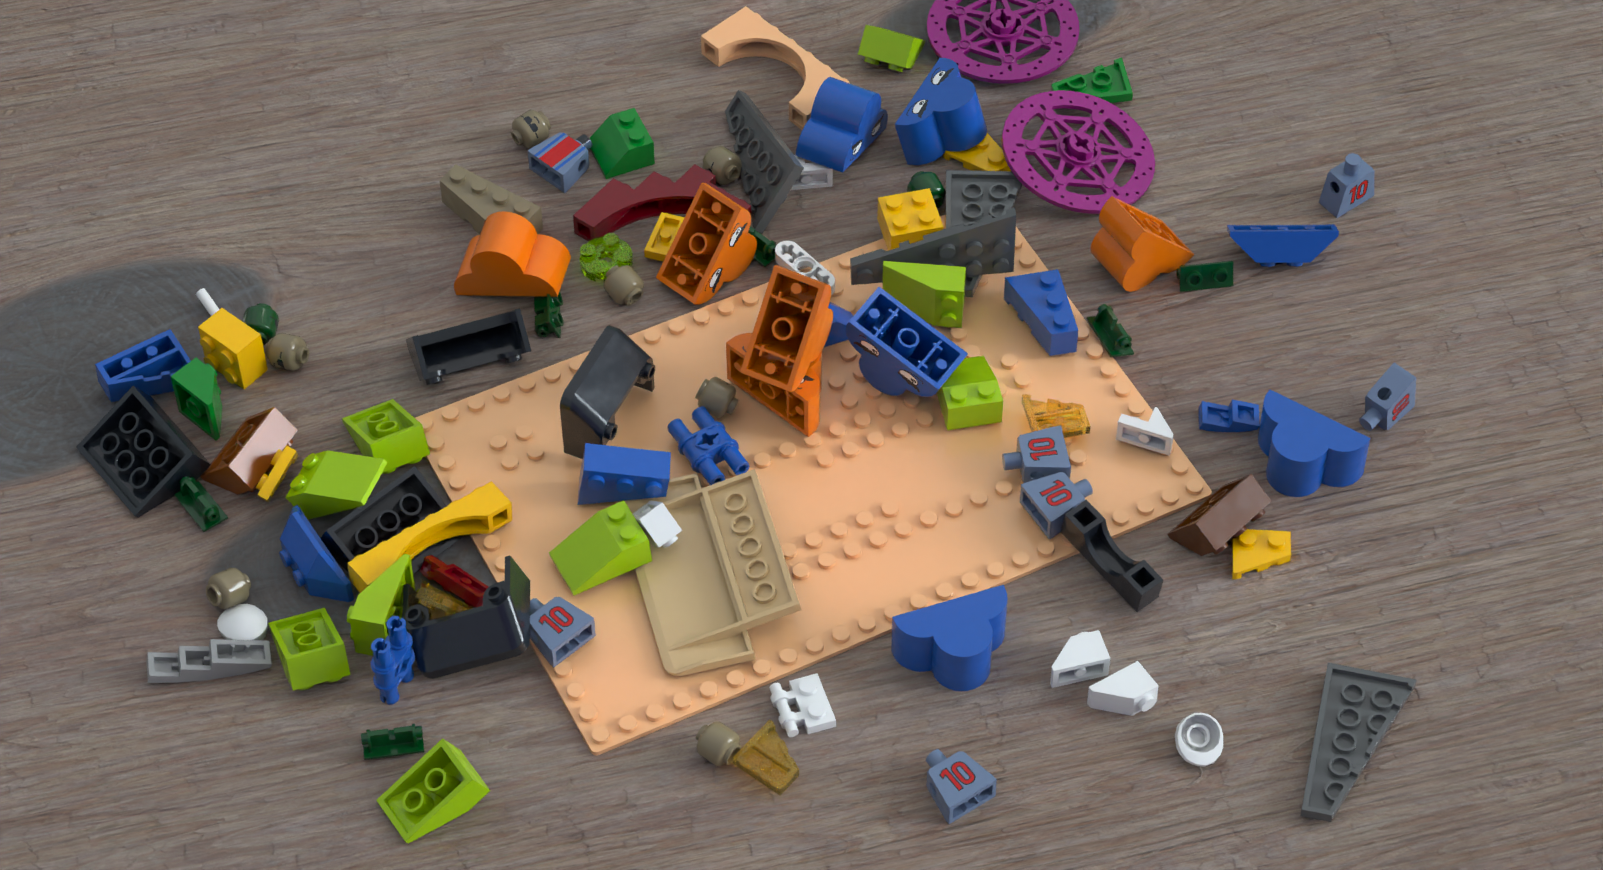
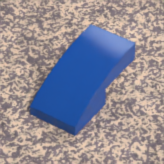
M1232 399L1229 406L1202 401L1198 407L1200 430L1246 432L1258 430L1260 427L1258 404Z

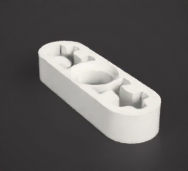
M782 241L777 244L775 260L779 266L830 285L831 296L835 292V278L827 269L795 242ZM802 266H808L812 268V270L810 272L803 273L800 272L798 268Z

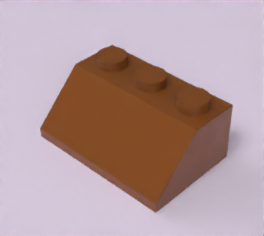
M275 407L247 417L211 462L209 468L200 477L206 482L237 495L247 491L253 492L256 490V486L263 474L273 469L274 465L270 463L278 449L283 451L286 445L290 447L293 443L291 438L298 430Z

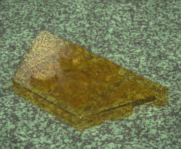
M421 579L416 589V597L419 598V603L432 610L438 607L446 611L445 616L473 609V607L445 591L429 585L430 583Z

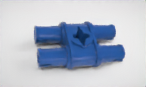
M704 406L698 407L692 413L693 421L701 430L692 434L681 419H674L668 424V432L678 443L679 453L688 459L693 471L701 473L710 485L725 480L724 474L716 466V464L722 461H726L736 475L743 474L749 470L748 461L738 450V442L730 437L725 430L724 424L715 421Z
M392 616L387 620L386 624L389 635L386 639L377 638L371 644L373 658L370 664L374 672L373 682L375 687L380 690V700L383 703L386 701L388 705H393L399 700L397 686L400 682L408 683L414 678L412 665L415 661V653L411 647L413 640L410 633L406 631L405 619L401 618L400 620L399 616Z

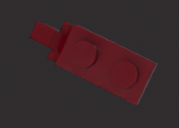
M433 555L424 557L420 572L427 579L435 580L442 585L444 590L464 599V602L469 606H483V595L489 586L455 564L447 565Z

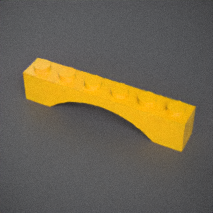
M492 481L482 487H477L468 495L451 502L440 511L428 515L424 520L405 528L396 536L387 541H382L373 549L354 557L352 561L348 562L349 580L361 593L404 554L410 555L412 560L424 549L442 540L459 535L490 534L512 521V502Z

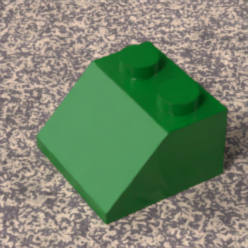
M635 108L610 115L590 137L592 142L590 150L606 179L655 164L654 142Z
M196 357L171 376L178 410L182 415L216 441L220 438L222 420L221 391L217 384V372L210 364H204Z

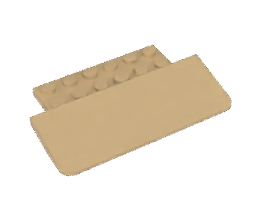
M755 469L704 488L701 486L697 473L672 478L669 480L666 497L626 500L625 503L632 514L650 500L663 502L682 529L676 535L678 539L666 548H663V546L659 548L654 547L649 542L652 561L635 568L662 663L669 674L684 676L756 660L747 630L801 610Z

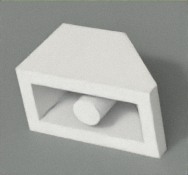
M650 500L633 513L649 539L650 544L654 547L659 548L663 546V548L670 546L678 539L676 535L682 531L663 502Z
M1099 630L1081 632L1070 637L1052 665L1050 679L1052 688L1109 674L1110 656Z
M1136 661L1089 686L1087 704L1093 709L1133 716L1140 711H1147L1155 705L1159 686L1143 666Z

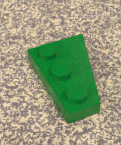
M1122 57L1114 60V64L1107 67L1100 65L1093 68L1091 73L1086 75L1076 74L1051 85V91L1064 90L1086 93L1110 103L1132 101L1133 92Z

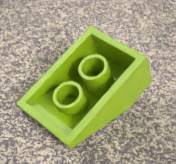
M883 261V290L929 324L962 328L966 267Z
M985 357L965 358L937 392L947 430L1002 422L1003 398L998 381Z
M394 399L342 418L343 424L363 456L382 458L388 462L382 474L392 473L399 466L417 463L423 457L430 455L422 424Z
M329 450L316 454L312 453L304 459L303 467L298 476L291 482V488L285 498L293 506L298 505L308 520L364 506L388 462L382 458Z
M624 500L598 511L549 552L552 561L573 596L652 561L649 539Z
M402 555L358 595L354 606L351 605L349 607L347 622L351 625L350 639L354 641L356 653L373 656V651L371 650L372 642L377 638L385 640L389 635L386 624L387 620L392 616H399L401 620L403 585L409 583L416 590L410 555Z
M325 608L268 623L286 678L292 690H306L315 684L326 681L335 682L344 676L351 675L344 642Z
M442 738L376 801L404 841L409 844L468 812L490 790L462 751Z

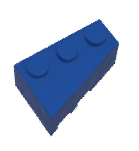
M1059 270L1005 277L1004 300L1008 305L1011 304L1018 312L1017 316L1019 319L1027 323L1031 328V334L1048 355L1053 356L1077 352L1078 327Z
M171 329L95 364L99 384L109 400L115 402L119 401L132 386L148 395L173 392L171 376L191 360Z
M585 443L579 477L578 505L666 497L670 480L671 452Z

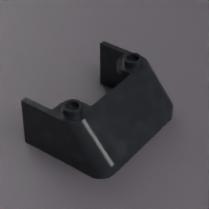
M520 308L406 339L420 381L425 380L426 385L443 381L441 375L505 359L506 364L522 360L521 354L531 352Z
M608 325L604 329L561 397L560 415L564 453L583 459L585 443L606 445L609 440L614 439L618 429L617 424H615V414L633 386L651 392L655 388L654 373L656 367L653 364V359L619 328Z
M510 555L505 557V581L489 586L483 595V606L431 620L430 608L409 583L403 585L402 618L406 621V631L412 636L413 644L411 647L415 653L417 667L423 675L429 679H434L517 657L527 650L530 643V580Z

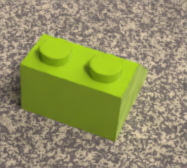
M865 25L858 55L865 56V62L879 65L880 61L889 63V69L903 72L904 68L912 69L926 40L876 26Z

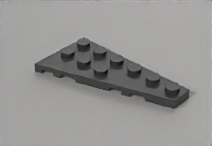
M738 90L726 108L725 114L730 133L735 136V153L739 154L742 163L740 175L744 191L750 197L751 213L755 217V221L752 223L753 228L757 232L763 233L780 205L786 200L787 194L794 183L800 178L804 167L750 97Z
M946 170V228L962 223L968 226L982 222L981 218L991 215L992 218L1005 215L1006 210L1013 208L1023 184L1015 177L1012 171ZM982 275L965 276L964 297H973Z
M1015 207L1006 210V214L992 218L991 215L982 217V222L968 226L962 223L924 235L923 240L910 244L909 240L899 243V248L889 251L879 249L850 258L851 285L883 283V261L966 267V276L1014 272Z
M1328 663L1300 816L1327 822L1332 821L1415 688L1416 679Z

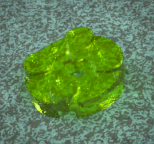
M608 233L604 237L592 239L580 247V269L588 279L596 282L595 278L605 282L607 278L606 273L616 265L619 267L624 265L632 266V249L614 233ZM608 257L611 258V261L607 262L606 260L601 259Z

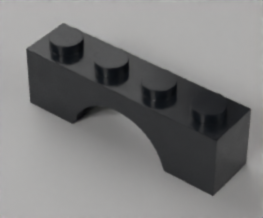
M1087 499L1064 515L1061 533L1136 612L1159 597L1163 579L1145 560H1132L1118 548L1108 531L1106 519Z

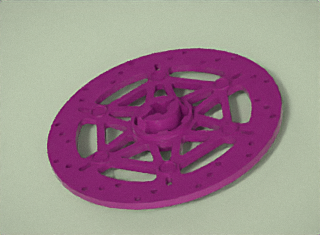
M935 0L927 18V36L935 54L939 58H948L956 62L960 74L990 83H1022L1048 75L1070 58L1079 39L1078 16L1069 0H1041L1037 3L1027 0H978L966 7L957 5L962 0ZM996 2H1001L1003 9L996 10ZM1008 2L1025 8L1012 11ZM986 4H991L990 12L976 10ZM1053 12L1058 19L1060 25L1058 37L1048 35L1045 14ZM1033 13L1026 19H1022L1021 17L1023 15ZM971 17L980 18L982 21L979 22ZM948 18L956 19L959 23L961 40L956 43H952L947 34L946 22ZM1037 19L1040 20L1041 32L1028 25ZM965 24H968L976 28L977 30L973 32L971 35L967 36ZM1027 33L1035 38L1025 37L1024 34ZM980 36H983L985 38L983 40L973 42ZM1016 43L1031 45L1019 52L1015 51ZM994 44L998 53L983 49L982 47ZM1010 45V53L1006 54L1002 46ZM1041 48L1050 50L1044 56L1032 62L1021 65L1016 63L1017 60ZM972 52L999 61L1001 66L980 63L967 57L965 54Z
M1058 90L1033 95L1013 108L1002 130L1001 143L1003 155L1015 177L1039 198L1066 210L1087 214H1100L1102 207L1111 196L1132 205L1145 194L1154 176L1155 156L1151 143L1142 128L1133 118L1117 106L1090 94ZM1076 109L1088 112L1091 116L1057 115L1053 110ZM1036 116L1040 117L1044 123L1034 139L1024 140L1022 133L1027 123ZM1109 122L1117 128L1126 138L1131 148L1123 147L1104 126V123ZM1066 123L1083 124V126L1078 131H1074ZM1055 124H1056L1060 129H1062L1066 134L1061 135L1060 132L1058 131L1057 127L1055 126ZM1090 127L1094 128L1093 136L1085 133ZM1046 129H1049L1055 140L1043 141L1040 139ZM1099 133H1101L1111 145L1098 143L1097 140ZM1054 147L1055 150H1056V152H1055V151L1046 150V149H1041V148ZM1101 151L1116 155H1102ZM1025 155H1033L1053 180L1047 181L1039 175ZM1045 157L1059 160L1058 169L1055 170ZM1116 162L1117 164L1111 174H1108L1102 163ZM1124 162L1133 163L1135 167L1132 177L1124 186L1119 187L1113 180ZM1064 166L1072 170L1067 176L1062 174ZM1096 168L1102 178H1100L1091 169ZM1081 171L1091 180L1074 179V177ZM1066 187L1100 188L1104 194H1077L1067 191Z

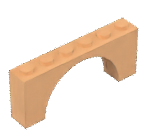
M746 6L701 35L702 55L718 67L735 59L755 56L777 59L793 67L802 77L804 85L800 92L789 101V121L801 130H803L811 117L816 94L825 79L833 77L850 83L847 79L835 73L828 65L816 59L811 52L804 50L793 39L785 36L777 27L769 24L758 13H754Z

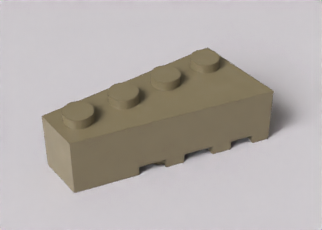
M456 164L440 179L442 202L462 220L470 222L473 225V229L479 234L482 231L486 218L495 212L502 211L512 212L526 218L534 226L537 234L543 229L540 206Z

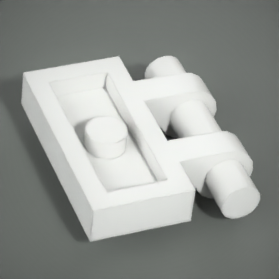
M818 673L790 680V691L788 692L782 689L780 683H773L769 687L772 693L770 699L773 707L777 708L780 714L778 720L781 728L786 730L789 737L798 735L797 727L804 725L807 734L836 727V719ZM796 704L799 712H792L789 706Z

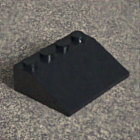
M135 386L129 389L76 446L137 518L180 492V481L182 478L188 476L197 480L211 465L150 395Z
M414 466L367 500L364 506L356 508L327 529L322 535L321 540L334 559L349 572L348 562L352 561L354 557L366 553L380 542L387 541L401 533L405 528L417 524L428 515L436 513L447 506ZM465 535L442 540L417 554L411 560L413 574L421 569L424 557L429 555L439 556Z

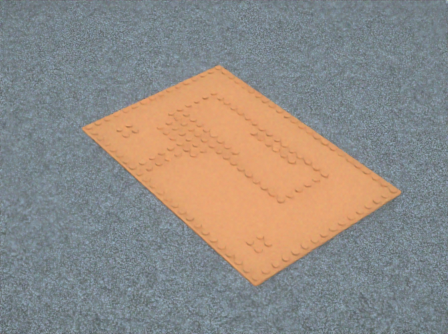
M945 214V215L940 216L941 221H942V224H943V227H944L943 229H946V214ZM1017 227L1015 233L1014 272L982 275L973 297H964L962 328L930 324L967 352L966 358L985 357L998 381L1003 398L1002 422L947 430L937 393L931 397H923L907 389L898 396H891L880 392L861 373L859 367L861 354L851 345L849 340L824 347L822 350L820 422L816 431L807 437L727 379L726 342L737 335L753 333L769 282L629 335L653 359V364L656 367L654 373L655 388L651 392L637 386L632 387L615 414V424L618 426L617 433L614 439L609 440L606 445L671 452L670 479L697 473L702 488L710 486L701 473L693 471L688 459L679 453L678 443L668 432L667 427L674 419H681L692 434L701 430L693 421L692 413L698 408V399L695 397L705 379L710 380L713 377H718L736 388L735 398L739 401L732 414L726 412L721 418L711 416L715 421L723 423L726 432L732 439L738 442L739 452L749 463L748 471L755 469L801 607L800 611L747 630L756 660L684 676H673L663 666L635 569L573 596L549 555L551 550L598 511L617 503L615 501L578 505L582 459L564 453L560 415L561 397L590 351L415 417L423 426L430 455L425 457L450 502L461 499L477 487H482L491 481L512 502L511 522L490 534H469L495 582L505 581V557L510 555L530 580V600L537 598L545 605L554 597H561L594 618L596 636L554 668L530 639L534 652L593 755H601L891 633L893 616L1005 585L1079 554L1080 552L1061 532L1048 539L1020 503L1021 484H1023L1020 469L1004 470L1002 463L1003 453L1016 452L1017 438L1020 435L1061 425L1071 465L1070 480L1073 484L1083 479L1089 481L1093 494L1085 497V500L1087 499L1106 519V525L1112 539L1205 501L1211 496L1212 490L1174 439L1170 456L1116 440L1117 425L1121 414L1137 417L1149 422L1153 411L1115 359L1109 356L1095 332L1069 297L1068 300L1078 327L1077 352L1049 356L1031 334V328L1027 323L1019 319L1017 316L1018 312L1014 307L1006 303L1004 300L1005 277L1049 271ZM884 238L820 262L835 278V292L831 296L830 302L851 312L853 316L878 287L883 289V283L851 285L850 258L879 249L888 251ZM807 267L799 271L807 273L810 272L812 268ZM726 461L716 464L724 474L725 480L737 476Z

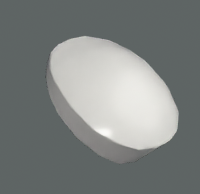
M238 604L225 610L217 620V627L226 640H263L268 631L266 615L262 610L250 604Z
M1193 713L1183 718L1177 725L1175 732L1176 748L1186 762L1192 765L1205 767L1213 764L1219 758L1223 749V732L1218 721L1205 713Z

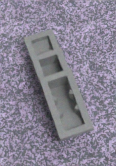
M210 639L209 646H179L177 653L148 652L146 657L148 683L212 680L247 674L271 668L272 665L270 642L265 640Z

